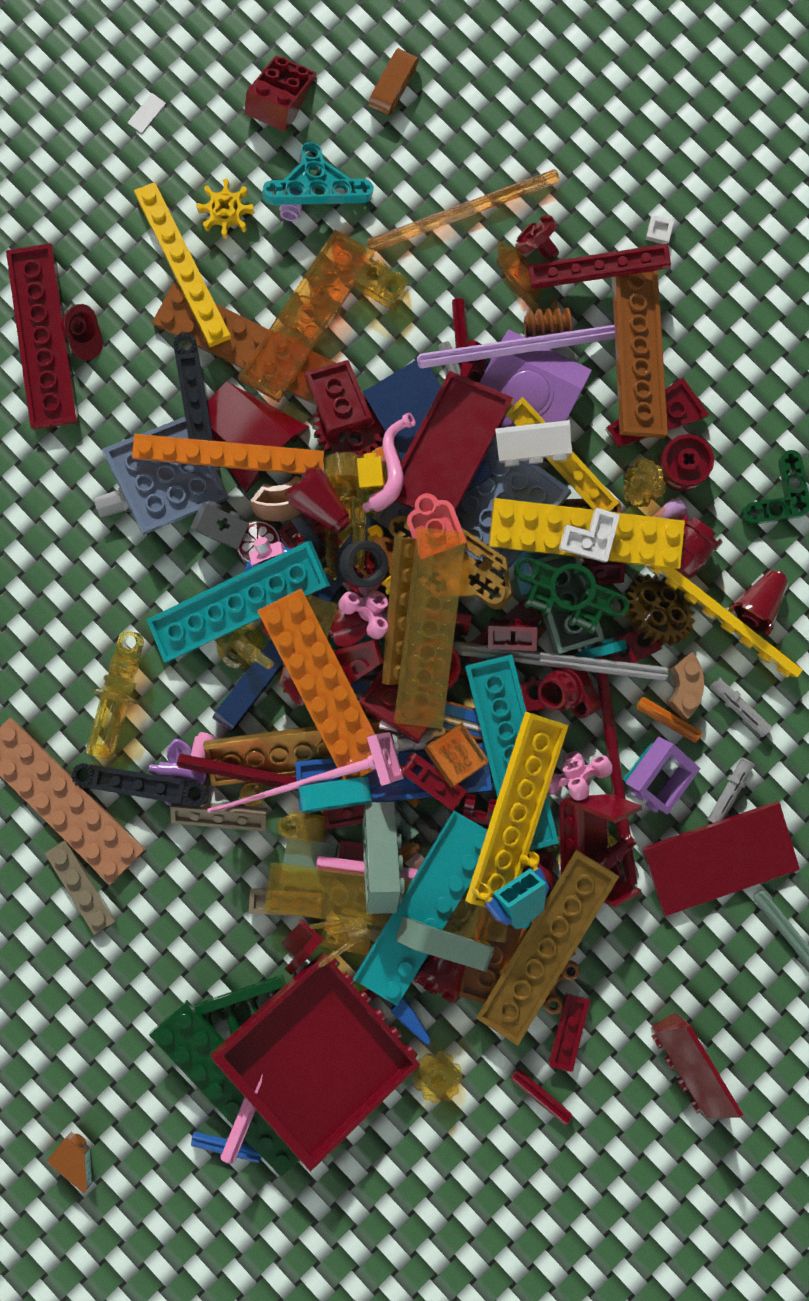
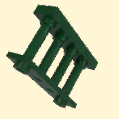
M283 974L198 1002L192 1006L213 1028L210 1017L212 1015L211 1011L221 1009V1012L225 1013L232 1035L239 1028L233 1009L235 1008V1003L244 1001V1004L248 1005L250 1015L252 1016L259 1010L256 1001L258 1000V995L267 993V996L272 998L286 983Z

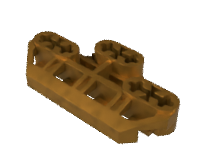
M409 514L399 515V517L394 518L390 522L389 531L393 537L410 538L402 531H399L400 528L406 529L411 535L407 524ZM463 528L467 543L424 560L420 559L417 551L414 580L421 588L442 602L451 601L454 597H477L493 609H502L512 597L507 559ZM467 550L480 559L482 556L485 558L478 568L475 567L477 561L465 554ZM493 569L504 571L505 587L502 585L504 580L492 573ZM421 574H428L435 582H438L442 587H447V590L440 591L434 583L430 582L427 578L423 576L421 577ZM473 581H481L483 586L490 589L491 592L496 595L500 594V598H492L490 593L485 589L483 590L478 584L473 585Z

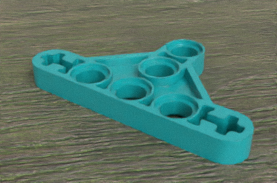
M308 142L302 146L301 163L284 180H271L264 183L262 190V199L269 205L366 203L370 201L374 186L367 179L349 178L323 159L322 150L318 144ZM312 151L317 156L312 158L308 157L305 153ZM317 170L321 175L313 176L309 171ZM318 188L321 189L324 192V194L316 195L313 193L312 190ZM342 188L346 191V194H338L335 192V189ZM297 189L301 194L298 196L290 193V190Z

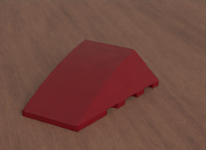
M228 381L207 401L213 441L285 447L290 441L294 444L309 429L308 425ZM230 468L245 493L261 478V471Z

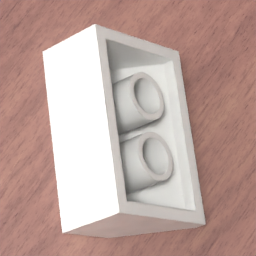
M570 420L495 429L500 463H505V467L518 466L519 461L529 460V464L543 463L544 458H553V461L568 460L567 456L572 455Z

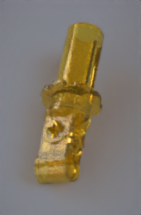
M125 631L120 634L110 662L109 674L103 677V680H105L102 689H94L93 691L94 694L100 696V701L85 751L86 754L108 760L114 759L128 706H130L129 704H138V700L131 697L133 689L137 685L134 682V678L139 668L140 656L144 646V639L137 632ZM129 636H133L136 640V644L132 649H129L126 645V640ZM115 700V705L110 719L104 743H102L109 715L111 712L112 704Z

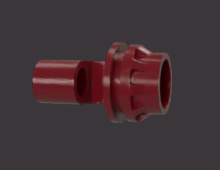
M570 650L560 654L574 656L573 654L577 652ZM552 667L554 671L545 676L539 685V699L548 709L559 711L571 709L578 718H586L600 710L601 702L587 671Z

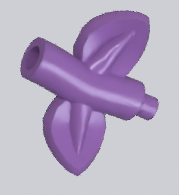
M174 739L167 750L169 762H160L159 765L150 764L149 774L194 781L204 785L208 775L207 773L177 767L179 754L191 755L192 752L190 746L180 739Z

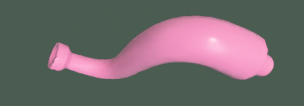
M411 413L403 415L401 420L395 422L385 432L382 448L388 479L385 486L371 494L369 501L363 504L365 512L372 510L380 512L384 510L401 493L404 476L394 446V439L400 430L405 427L411 428L415 425V419Z

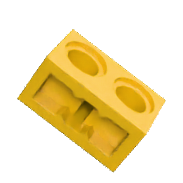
M378 453L363 454L364 458H357L359 488L368 493L377 492L385 486L388 479L385 459L382 456H378Z

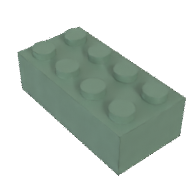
M550 555L537 559V561L557 569L566 564L582 565L580 558ZM527 564L529 574H531V567ZM570 570L563 571L558 576V585L555 586L556 595L560 600L571 602L573 606L578 605L583 601L581 597L585 589H587L586 582L582 576L578 577ZM552 606L547 616L543 615L541 611L554 654H560L605 640L600 623L598 622L593 634H590L587 629L577 625H569L573 611H562L555 606Z
M365 802L362 838L366 914L396 913L398 904H402L404 878H400V870L403 869L402 855H399L401 833H397L400 815L399 811H395L394 802Z

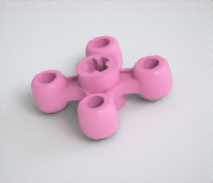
M367 574L362 579H367L371 577L372 574ZM380 583L373 587H358L360 593L364 595L363 598H359L354 592H346L338 603L341 612L352 614L358 611L361 618L369 622L367 634L372 639H380L388 631L387 621L382 616H388L389 602L383 593L377 591Z
M569 752L564 756L565 764L562 767L564 773L559 775L553 773L547 794L554 795L560 792L562 786L568 785V790L574 800L585 799L590 792L588 787L591 783L590 777L605 778L612 773L613 769L607 756L601 755L595 757L591 764L585 765L580 752Z

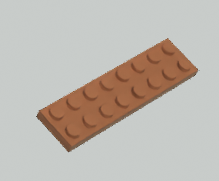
M9 718L0 727V776L110 885L113 884L146 849L83 787H79L78 784L75 785V781L72 782L71 775L13 718Z

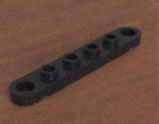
M179 333L174 338L173 346L188 439L213 441L197 342L190 333ZM187 340L192 346L190 349L183 350L179 348V343Z
M86 763L76 765L71 772L72 782L75 781V785L78 784L79 787L196 807L204 805L209 797L208 788L204 784L183 779ZM83 769H87L90 775L89 779L85 782H82L79 778V774ZM198 787L202 791L201 798L193 801L190 795L191 791Z

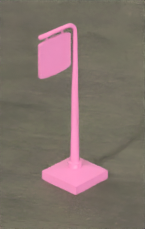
M390 732L367 737L372 755L368 756V759L244 799L212 807L207 811L208 813H213L298 789L301 786L316 784L369 768L377 770L381 786L404 778Z

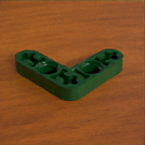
M788 450L778 460L784 497L747 504L741 511V518L746 524L756 525L803 517L809 512V493L802 457L797 451ZM789 456L791 460H795V463L792 465V472L797 470L798 473L787 475L791 471L790 463H785ZM789 479H798L800 488L798 490L791 489L788 484ZM802 493L798 498L796 496L791 498V495ZM797 499L799 505L804 506V508L801 509L800 512L798 509H794L793 505L797 503ZM772 504H777L781 507L780 516H774L770 513V506ZM751 508L754 512L764 509V513L758 514L754 519L747 514Z

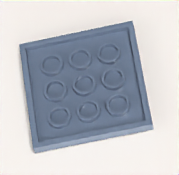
M185 417L144 432L142 435L188 439ZM134 437L102 449V453L142 535L197 513L201 503L209 504L212 501L219 504L229 499V495L214 466L199 467L192 464L133 459Z

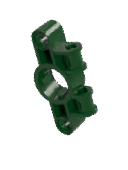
M527 557L517 562L514 566L513 572L515 577L531 585L524 607L540 610L546 616L549 614L552 606L562 611H573L569 625H577L587 629L590 634H593L601 614L609 617H618L627 613L629 609V601L625 596L597 585L593 574L582 565L566 564L557 569ZM523 563L530 565L532 570L530 576H525L521 573L520 567ZM570 570L574 575L582 576L586 582L587 589H585L581 597L583 601L578 605L573 606L571 602L560 600L556 595L555 586L558 585V576L563 571ZM614 599L619 601L621 605L619 612H614L611 609V602Z

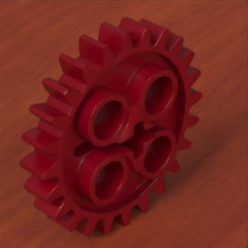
M365 396L364 399L373 418L372 423L350 429L343 442L339 440L346 431L328 436L320 415H313V420L316 421L312 424V429L316 430L314 438H320L318 446L325 445L324 453L332 451V459L340 455L341 462L344 461L345 457H349L350 463H353L354 457L363 458V454L371 453V450L379 448L378 445H383L382 437L385 435V430ZM352 437H356L360 439L361 442L358 444H354L350 442L349 439Z

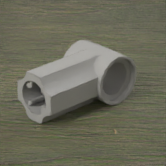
M120 488L117 491L94 497L95 506L101 518L122 511L131 512Z

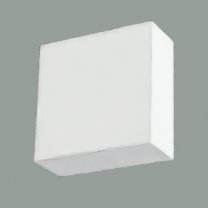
M652 215L645 240L660 244L669 243L674 220Z

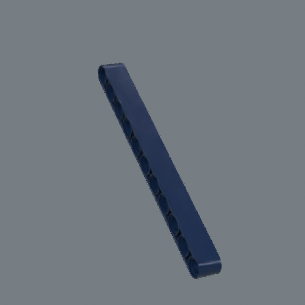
M368 514L363 517L324 568L330 586L306 597L317 620H319L344 587L342 583L345 579L340 571V557L343 550L352 543L369 541L370 533L367 529L375 525H379L383 533L386 530L384 526ZM360 550L355 554L353 559L354 571L360 566L369 551ZM270 639L212 717V719L230 732L237 728L284 666V662L272 639Z

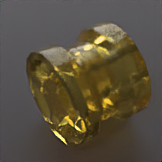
M248 783L242 787L240 798L244 799L265 792L260 784ZM265 798L244 804L251 807L258 806Z

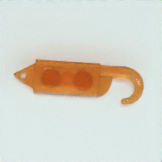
M498 241V258L496 262L520 298L524 300L528 308L535 315L536 310L541 309L535 300L541 294L542 288L531 290L526 260L516 247L512 248ZM551 297L552 306L550 310L552 315L557 308L555 297Z

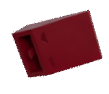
M275 55L246 91L244 114L286 132L295 120L316 77V72L295 64L284 57Z

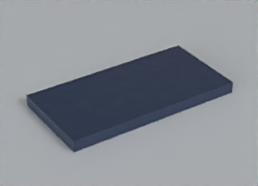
M417 360L363 391L385 432L391 425L401 420L403 415L407 413L413 415L415 425L411 428H403L394 439L395 449L402 460L441 388L431 368H420ZM485 458L468 491L494 476Z

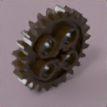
M649 574L644 578L639 576L624 591L625 597L629 601V611L625 614V617L632 618L629 624L637 626L636 633L640 631L644 633L643 639H646L648 636L651 637L652 644L657 640L660 646H663L665 643L668 646H672L674 643L679 644L693 630L692 624L695 620L691 617L695 612L689 610L692 603L685 601L684 595L680 594L681 590L679 588L674 590L665 583V577L659 580L658 575H654L652 578Z

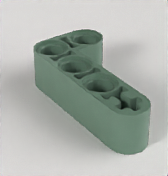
M405 916L402 917L395 941L414 950L486 972L494 951V947L428 926Z

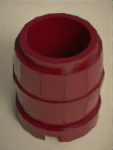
M685 514L681 518V520L685 521L680 569L676 570L687 579H692L707 564L706 562L713 551L718 550L723 542L721 538L716 541L713 538L716 533L696 518L690 521L688 520L689 515Z

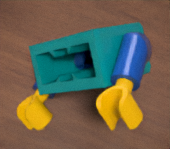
M528 851L530 858L523 854L520 855V862L523 865L530 866V869L494 892V897L491 898L490 887L480 882L483 886L482 893L472 888V893L485 901L484 905L497 921L505 925L511 924L515 929L528 928L531 925V920L544 911L545 897L549 890V885L542 869L537 866L539 855Z

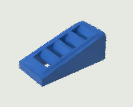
M403 996L397 1006L393 1004L390 1008L391 1013L423 1043L428 1045L431 1041L428 1032L406 997Z

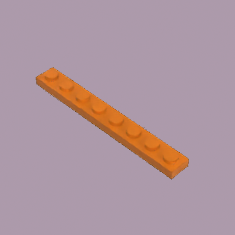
M134 434L132 458L136 460L303 474L311 467L314 470L323 469L324 451Z

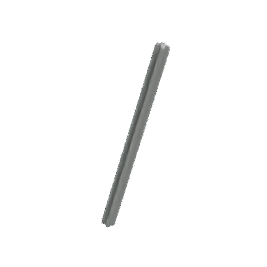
M453 643V648L457 654L462 656L495 659L513 655L514 662L662 681L668 678L667 667L537 651L488 649V645L473 643Z

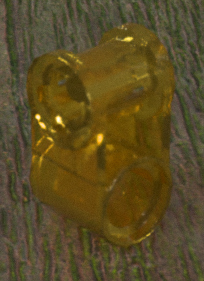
M290 813L279 820L277 829L279 834L285 838L299 839L310 843H322L324 840L326 817ZM291 821V825L295 826V828L292 830L291 826L287 825V822Z

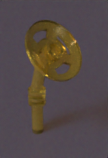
M248 624L242 627L254 634L255 638L253 639L248 633L241 631V628L233 631L234 635L230 637L228 644H222L225 636L217 639V653L220 659L229 667L245 669L250 667L255 661L266 669L273 667V661L261 654L264 648L263 638L254 626ZM240 635L246 636L249 641L240 638ZM233 648L238 652V655L233 654L230 649ZM227 652L231 657L238 659V663L229 660L224 653Z

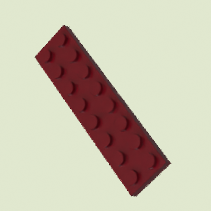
M51 243L6 250L30 428L38 430L79 423L67 337L61 329L63 309L54 247Z

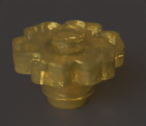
M637 460L635 467L630 466L624 476L626 484L622 492L625 500L630 501L633 506H649L650 501L662 496L666 489L661 466L654 464L652 460Z
M438 1051L433 1056L430 1053H426L423 1058L418 1060L421 1065L413 1073L415 1089L422 1091L423 1099L438 1103L441 1098L445 1101H450L453 1096L458 1094L457 1084L463 1081L461 1066L458 1063H453L451 1054Z

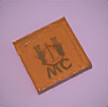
M460 723L424 747L451 788L489 763L487 757L463 723Z

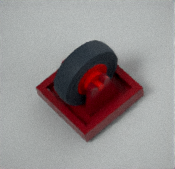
M305 514L298 515L292 522L278 531L291 549L311 541L319 561L343 545L335 531L329 530Z

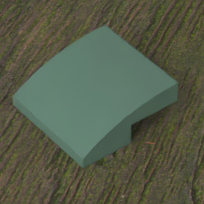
M288 836L279 884L330 892L334 872L317 870L318 856L336 858L339 845Z

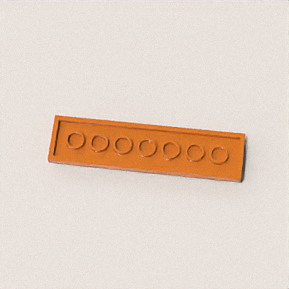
M302 588L257 610L337 768L368 759V756L372 755L367 737L373 736L375 733ZM371 768L344 775L342 778L345 780L362 777L373 770Z

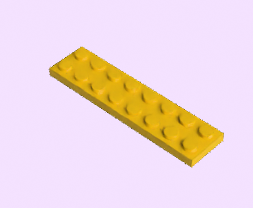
M494 498L489 547L591 559L559 550V546L566 525L589 531L594 510ZM613 512L620 514L608 561L680 569L684 520Z
M525 712L465 901L468 903L486 907L484 905L485 901L472 893V888L482 893L483 886L480 882L490 887V896L492 898L494 897V892L522 874L524 865L520 862V855H528L569 725Z

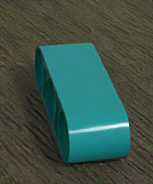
M358 777L299 787L301 810L303 813L372 802L369 777Z

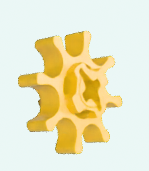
M224 179V188L221 192L215 193L211 191L209 186L204 187L206 195L211 200L207 204L197 203L196 208L200 214H210V218L203 222L205 230L209 231L212 226L220 225L222 226V236L224 239H227L228 228L232 225L239 226L242 232L247 231L246 224L240 218L246 213L253 215L255 210L252 204L243 205L241 203V200L248 196L247 188L243 186L239 192L231 193L229 191V181Z

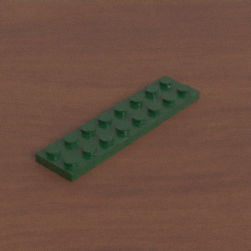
M186 1000L150 1032L149 1036L224 1117L234 1125L245 1096L210 1056L225 1040L192 1004ZM255 1110L245 1139L282 1177L300 1160L259 1112Z

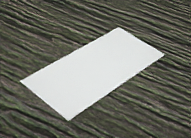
M151 93L128 121V124L142 133L166 103Z

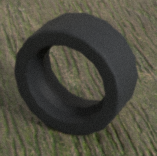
M359 541L348 545L340 557L342 577L354 587L364 588L378 585L385 578L388 571L386 552L373 541ZM360 550L369 551L375 562L374 572L367 579L358 577L353 568V559Z

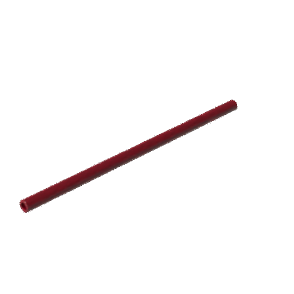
M599 641V642H596V643H595V646H596V647L602 646V645H601V642H600V641ZM604 655L594 659L606 660V657ZM596 672L607 756L613 769L610 774L613 795L626 799L609 678L606 673ZM628 817L617 822L619 839L625 833L631 835ZM632 848L623 857L624 877L626 883L637 885Z

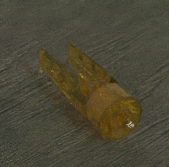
M335 453L324 458L323 470L345 506L349 518L352 520L345 530L352 527L353 543L365 541L367 527L366 512L363 509V504L367 502L366 491L359 488L357 458L363 457L354 453ZM323 526L327 568H324V572L333 580H336L338 534ZM360 550L355 554L354 567L365 576L367 575V572L364 570L366 550Z

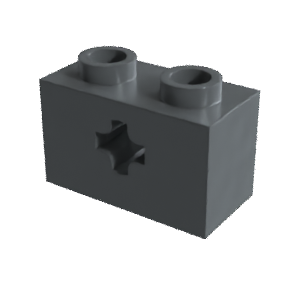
M212 501L209 504L201 503L190 529L230 548L238 549L249 523L243 521L244 516L233 511L228 514L222 511L223 506ZM218 520H221V523L224 524L223 528L216 524Z

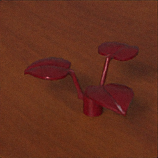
M339 609L329 619L328 625L332 632H329L326 638L329 642L330 638L334 636V642L339 647L355 645L367 634L369 622L362 619L358 611L352 614H345ZM261 619L262 630L269 638H271ZM286 668L283 675L286 691L298 706H302L304 701Z

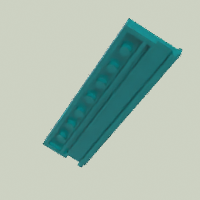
M453 810L404 892L402 904H398L396 913H392L353 977L354 981L397 1006L428 955L395 941L402 917L405 916L443 930L472 881L487 829Z

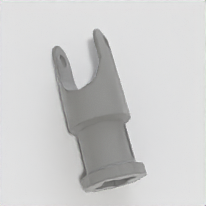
M441 726L429 727L418 744L402 734L396 735L393 733L391 738L396 754H399L400 751L425 750V748L442 738L438 736H443L446 731Z

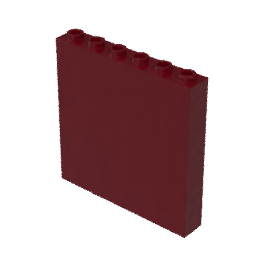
M324 952L319 953L210 1054L213 1061L310 1172L421 1065L415 1059L418 1056L416 1051L409 1044L405 1047L400 1041L402 1035L394 1026L389 1028L386 1025V1016L378 1008L374 1010L369 1005L372 1001L363 990L358 992L353 986L356 981L353 980L352 976L347 971L343 974L338 968L340 965L339 961L331 953L327 955ZM262 1076L261 1086L258 1093H256L255 1090Z

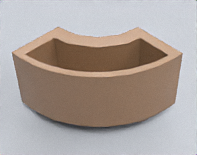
M295 476L290 482L283 485L271 486L263 484L250 500L255 516L269 521H286L303 514L292 507L285 496L286 491L291 486H297L303 479Z
M693 652L686 654L669 669L674 679V690L667 704L683 720L688 719L696 711L704 691L703 671Z

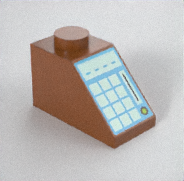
M71 1131L46 1162L81 1192L85 1193L93 1183L90 1147L86 1144L87 1141L83 1136L77 1133L74 1134Z

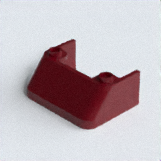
M613 794L588 795L583 800H574L570 796L562 800L560 803L561 874L576 850L595 862L599 861L608 848V820L617 823L641 811L642 805ZM617 863L610 871L618 875L619 878L604 903L615 908L641 894V889L623 882L622 869Z

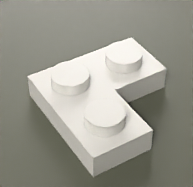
M596 508L594 509L589 531L566 525L559 550L605 563L608 562L620 514Z

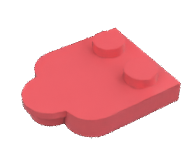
M428 493L422 494L417 498L415 510L409 514L407 524L412 538L418 539L417 551L421 560L467 543L455 509L450 502L438 500L434 495Z

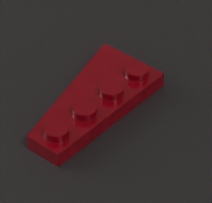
M681 378L665 389L667 431L708 418V412L684 378ZM619 419L605 429L617 448L650 438L620 435Z

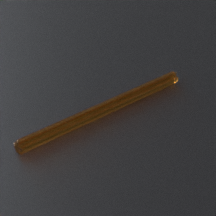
M556 169L550 170L369 238L367 240L370 252L378 251L556 184L560 179Z

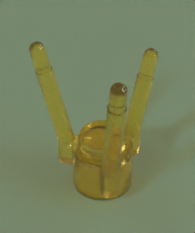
M351 916L346 919L310 925V929L343 925L341 928L327 932V936L330 937L344 932L347 939L352 938V940L319 962V967L329 963L354 944L362 942V936L368 934L367 925L362 916L356 918Z

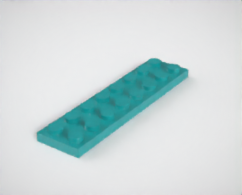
M307 541L146 620L163 661L166 663L261 619L257 610L301 588L305 596L308 597L329 587L330 584L312 542Z
M513 655L465 666L497 798L526 712ZM547 795L529 850L559 843Z

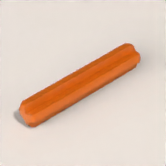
M645 697L639 700L636 708L694 743L700 739L702 731Z

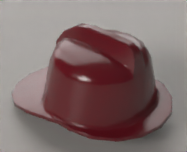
M85 304L74 305L63 316L61 329L68 339L73 354L82 360H92L99 355L103 345L97 317L90 306Z

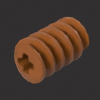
M549 308L545 310L544 315L541 309H537L535 316L532 310L528 309L526 316H524V337L527 338L529 333L532 334V337H536L538 332L543 336L547 332L556 334V331H559V333L572 331V315L569 308H565L563 314H561L559 308H556L553 315Z

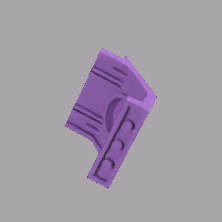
M508 329L502 341L523 339L525 337ZM550 349L493 357L480 384L513 397L514 402L512 406L523 397L546 423L567 420L592 370ZM506 415L500 428L514 427L516 425Z

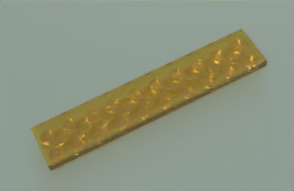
M278 862L270 863L264 911L382 927L385 926L392 914H366L364 874ZM404 879V892L412 880ZM468 887L443 930L466 938L506 943L508 925L497 921L486 907L470 904L465 901L469 890Z

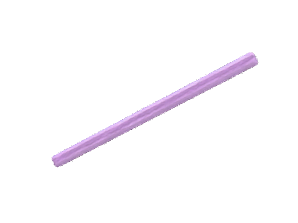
M614 325L422 353L417 357V362L420 368L604 341L615 339Z

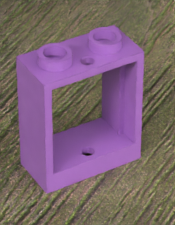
M658 737L625 784L633 789L631 791L633 796L641 801L644 799L647 801L645 806L655 813L660 810L668 815L701 768L673 743ZM669 758L678 768L659 795L655 797L647 788Z

